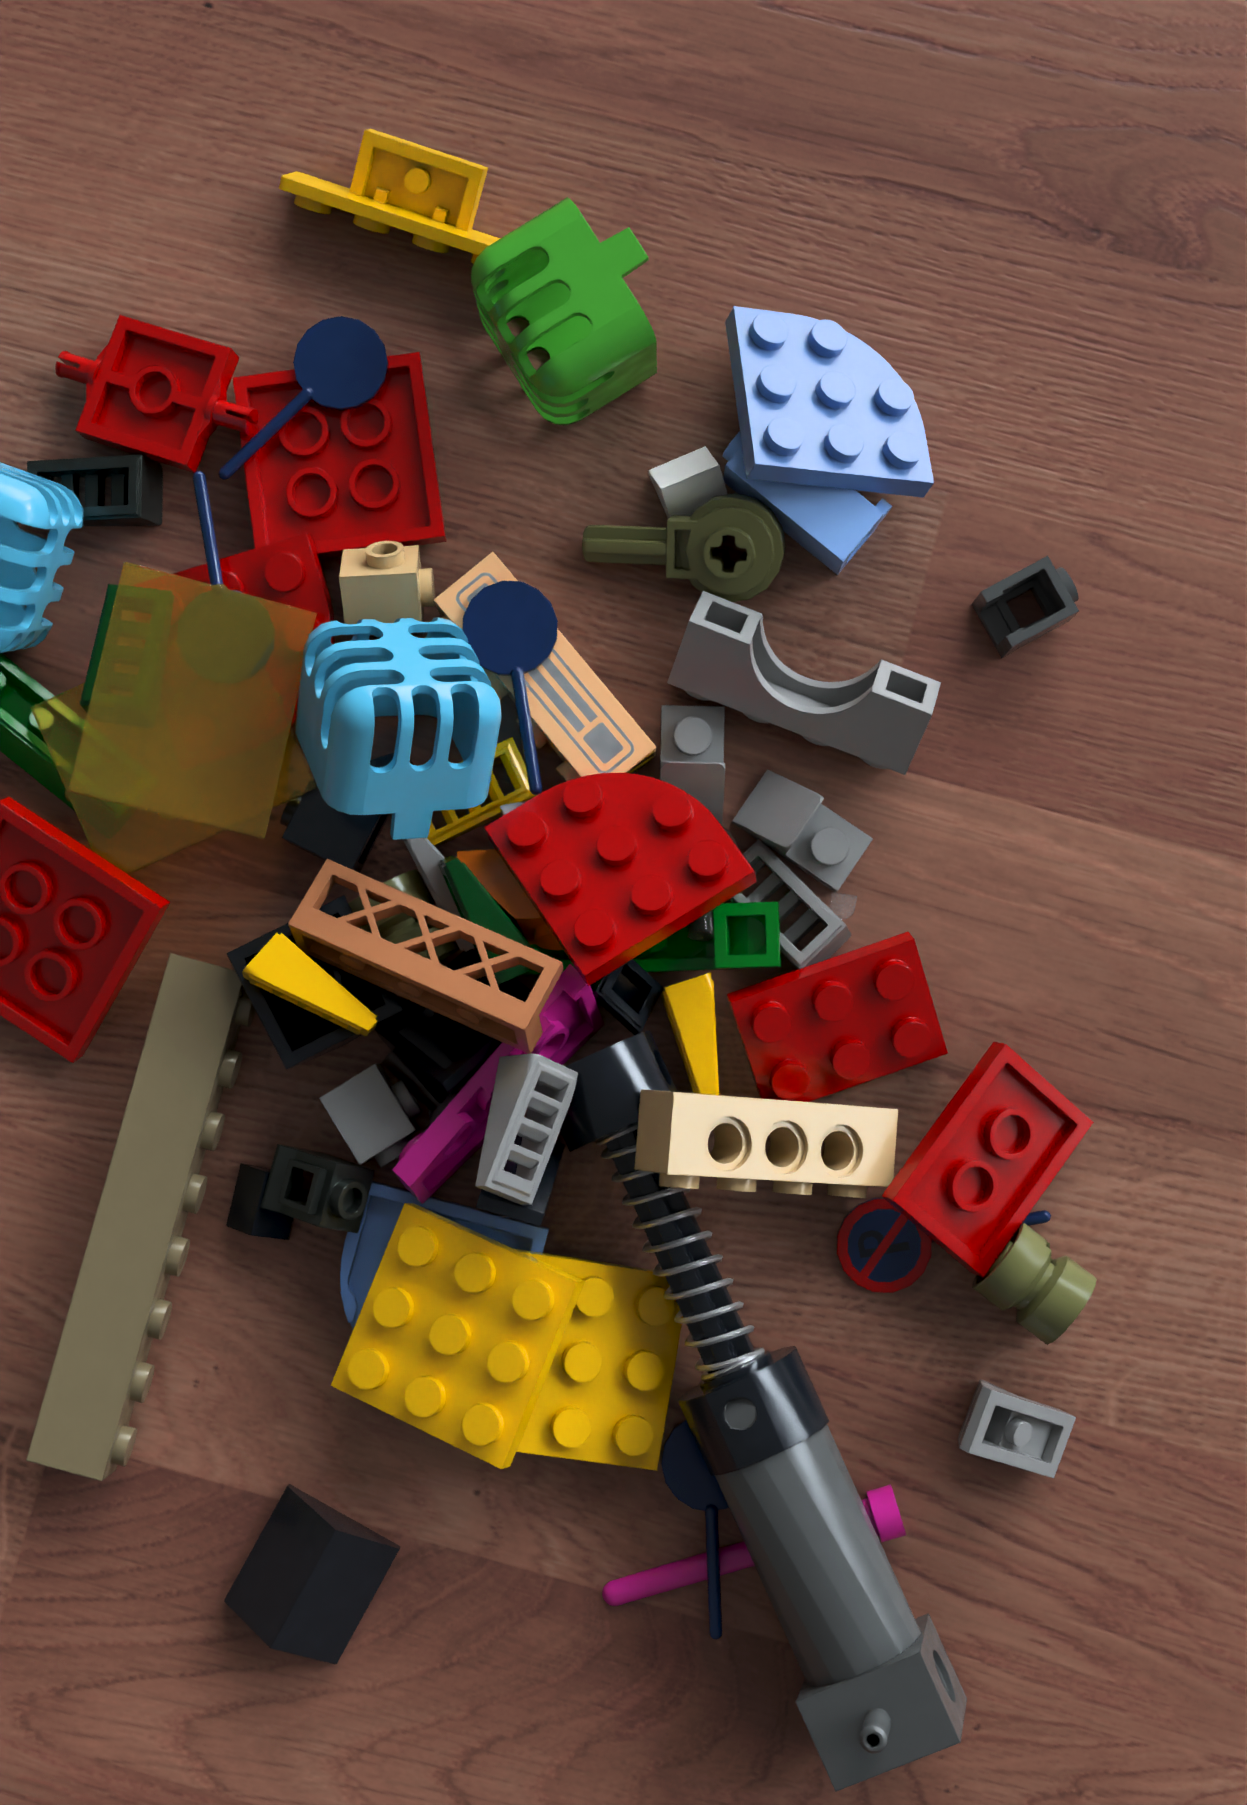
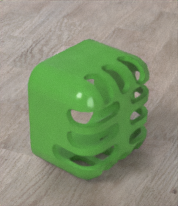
M568 197L487 246L476 258L471 269V284L483 327L536 411L548 422L563 426L583 420L657 373V341L654 331L644 311L623 279L649 261L648 255L630 227L600 243L577 206ZM522 318L530 325L515 337L507 323L513 319ZM535 349H542L549 354L550 359L536 371L527 353Z

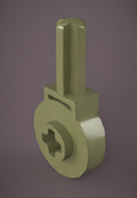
M733 493L713 497L699 506L692 516L672 515L667 520V527L588 525L583 533L582 550L584 559L588 562L666 565V578L689 579L692 585L701 592L705 591L728 601L736 602L749 600L768 588L782 567L786 544L783 527L769 507L754 497ZM728 535L735 536L736 547L746 548V551L742 552L737 562L729 561L727 550L718 549V546H721Z

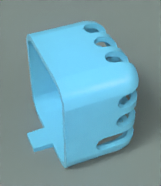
M1 462L0 653L38 645L46 638L52 628L53 623L43 618L42 615L48 603L61 599L64 588L53 582V579L60 566L72 563L75 551L64 546V543L71 529H81L83 527L84 510L74 492L62 484ZM17 522L36 528L49 529L48 538L45 539L20 529Z
M439 617L433 618L431 622H421L413 618H398L394 623H383L375 619L358 620L357 624H344L334 620L320 624L309 633L303 650L295 734L320 794L327 805L339 812L350 815L392 814L390 835L393 840L428 838L433 811L468 809L477 807L485 802L489 792L502 718L500 698L494 688L491 687V682L482 666H480L476 653L471 645L468 644V638L459 626L449 619ZM428 632L425 638L411 635V633ZM353 635L351 641L331 643V637ZM374 635L379 639L369 640V636ZM414 715L436 717L437 728L431 759L423 765L410 764L409 760L414 734ZM398 716V729L392 761L380 768L371 766L375 717ZM451 738L463 759L461 763H451L448 761Z

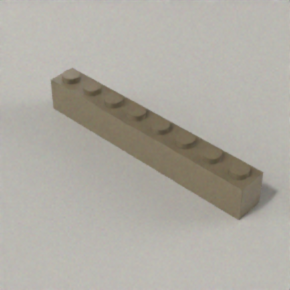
M173 953L169 955L26 1461L98 1481H103L116 1471L117 1465L125 1467L129 1461L137 1435V1428L128 1426L135 1401L140 1403L145 1401L154 1376L155 1366L146 1363L153 1338L162 1339L172 1311V1302L164 1300L170 1276H180L189 1251L190 1239L182 1237L188 1212L197 1214L206 1191L207 1176L199 1175L206 1150L215 1151L222 1134L225 1114L217 1112L223 1088H233L240 1070L242 1052L236 1051L234 1048L241 1025L249 1027L256 1013L235 970Z

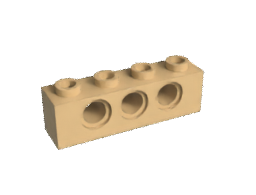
M641 1089L634 1169L660 1173L659 1186L699 1189L700 1176L717 1177L716 1189L756 1192L757 1180H773V1192L812 1195L813 1183L828 1184L827 1195L866 1198L867 1186L888 1187L894 1178L898 1109ZM713 1130L715 1144L712 1152L709 1153L708 1138ZM770 1136L771 1146L766 1156L765 1143L767 1137ZM824 1141L825 1151L823 1157H821V1146Z

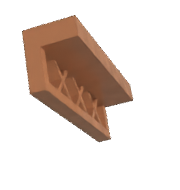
M326 859L288 923L298 948L304 953L528 1054L532 1053L543 1033L539 1014L563 972L562 962L329 859ZM335 883L359 893L364 910L339 918L324 913L319 909ZM369 898L382 904L371 907ZM405 913L418 920L422 936L394 944L381 938L376 921ZM369 924L372 933L358 927ZM427 924L439 928L440 930L429 933ZM458 939H464L476 945L481 962L458 970H452L439 963L434 947ZM428 950L430 959L416 953ZM486 950L500 956L489 959ZM522 965L540 973V976L527 1000L524 1002L500 991L494 973ZM487 976L490 986L475 979Z

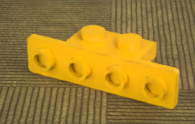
M373 129L364 130L350 188L301 172H292L281 176L279 189L295 194L294 204L301 208L317 213L330 214L332 207L355 214L353 223L370 231L388 234L392 226L413 233L412 243L430 251L448 253L449 246L473 253L471 263L473 264L487 246L500 239L472 229L488 167Z

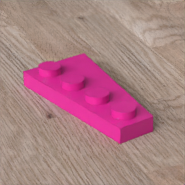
M571 964L560 975L539 1014L543 1033L532 1054H539L564 1065L604 1025L591 986H587L579 972ZM502 1042L429 1128L415 1136L403 1148L399 1155V1162L392 1170L404 1187L421 1204L483 1145L499 1058L528 1053Z

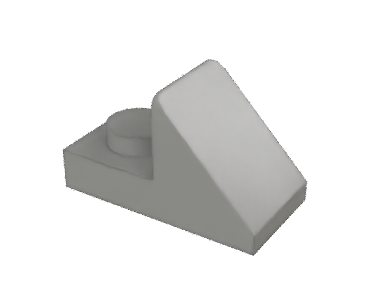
M662 705L660 780L670 783L696 798L713 814L722 826L725 785V707Z
M767 769L732 820V823L755 839H760L767 847L836 893L873 838L821 804L824 797Z
M980 1379L960 1430L958 1444L959 1448L967 1453L1054 1478L1076 1417L1060 1409L1017 1396Z

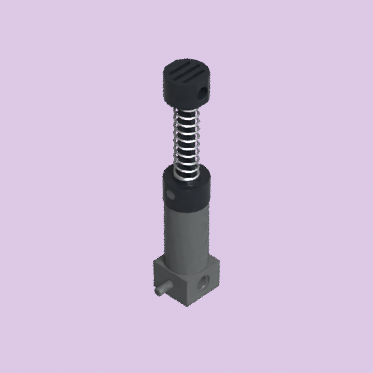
M642 1032L565 1066L578 1072L574 1094L560 1131L570 1152L594 1141L599 1146L606 1143L607 1148L602 1151L601 1157L604 1159L612 1158L617 1168L611 1180L624 1183L628 1194L623 1198L622 1204L626 1206L633 1205L638 1215L632 1227L645 1230L649 1240L644 1244L643 1251L655 1253L659 1262L654 1268L653 1274L666 1277L670 1287L665 1291L664 1298L676 1300L680 1309L675 1315L674 1321L679 1324H687L690 1331L689 1336L685 1340V1346L697 1348L701 1357L697 1361L695 1368L704 1372L700 1378L702 1381L699 1382L698 1386L678 1398V1402L711 1476L715 1475L805 1677L796 1704L835 1792L961 1743L967 1697L929 1613L916 1619L912 1614L827 1425L829 1419L796 1347H784L772 1352L765 1351L761 1347L753 1348L748 1334L753 1332L755 1327L752 1325L744 1327L737 1311L743 1308L744 1303L740 1301L733 1303L727 1287L732 1285L733 1279H722L716 1264L722 1261L723 1256L720 1254L712 1256L706 1241L711 1238L712 1232H701L695 1218L701 1214L702 1209L690 1207L685 1196L690 1189L659 1186L660 1173L634 1169L641 1089L677 1092L651 1032Z

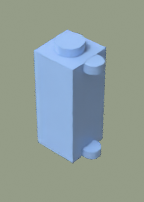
M740 431L729 443L722 455L728 461L724 469V483L736 493L754 497L769 507L782 525L783 531L837 575L873 534L879 523L892 508V505L883 498L874 506L856 490L746 479Z

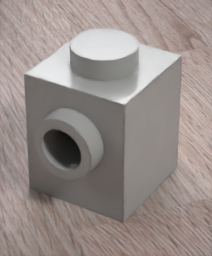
M373 1064L319 1098L359 1165L375 1158L382 1168L397 1159L403 1148L410 1141L408 1136L420 1130L419 1125L414 1119L416 1115L422 1112L418 1101L403 1079L393 1084L381 1064Z

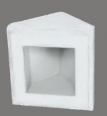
M706 446L648 470L650 479L668 519L672 515L692 516L699 506L713 497L727 495L720 465Z

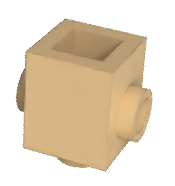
M379 541L370 544L366 548L343 549L339 582L345 624H357L358 620L375 619L383 623H394L398 618H413L423 622L424 607L435 606V586L433 569L421 568L419 545L403 546L396 541Z

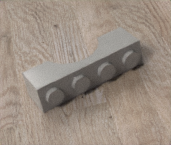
M705 591L702 592L690 617L667 681L668 684L683 689L687 694L696 699L715 701L743 712L745 716L753 721L777 725L802 735L807 741L815 745L834 747L861 758L872 767L890 769L906 775L931 719L941 685L939 681L882 659L866 673L846 681L823 682L804 677L784 665L772 651L765 636L762 613Z

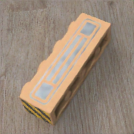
M492 552L437 596L434 602L442 616L441 618L449 619L463 629L465 611L471 599L484 587L500 581L518 580L497 555ZM557 628V641L550 656L537 669L524 674L536 747L540 749L548 743L560 757L563 763L555 769L564 782L600 773L635 774L656 756L655 744ZM484 669L491 682V687L494 688L500 700L508 695L515 703L511 676L497 675ZM517 718V719H515V722H516L517 725L519 726V721H518V718Z

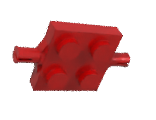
M119 315L108 345L97 356L95 361L71 354L68 351H63L58 356L65 364L56 361L55 371L58 377L86 384V403L75 429L84 439L135 455H144L154 461L192 473L197 471L209 437L218 425L250 436L255 431L251 423L256 425L258 423L257 409L247 408L227 401V390L240 358L229 347Z

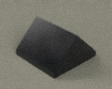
M344 895L321 906L319 909L336 918L353 913ZM287 923L227 953L286 1070L338 1049L361 1036V1034H355L259 988L243 977V969L276 933L279 935L281 933L284 934L297 946ZM308 955L377 1016L375 1027L403 1011L394 993Z
M471 949L467 952L463 951L446 967L458 970L479 963L480 960L476 951ZM486 976L475 979L490 986ZM514 978L498 985L500 991L524 1002L531 992L530 989ZM410 1000L401 1005L403 1008L402 1012L379 1024L374 1029L383 1042L439 1104L472 1077L502 1043Z
M288 1484L224 1602L269 1648L337 1664L401 1546Z

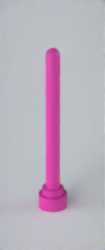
M891 1484L866 1491L868 1498L861 1501L877 1536H880L881 1542L906 1536ZM744 1541L719 1548L720 1576L755 1566ZM706 1552L612 1580L603 1588V1599L611 1606H619L707 1580Z

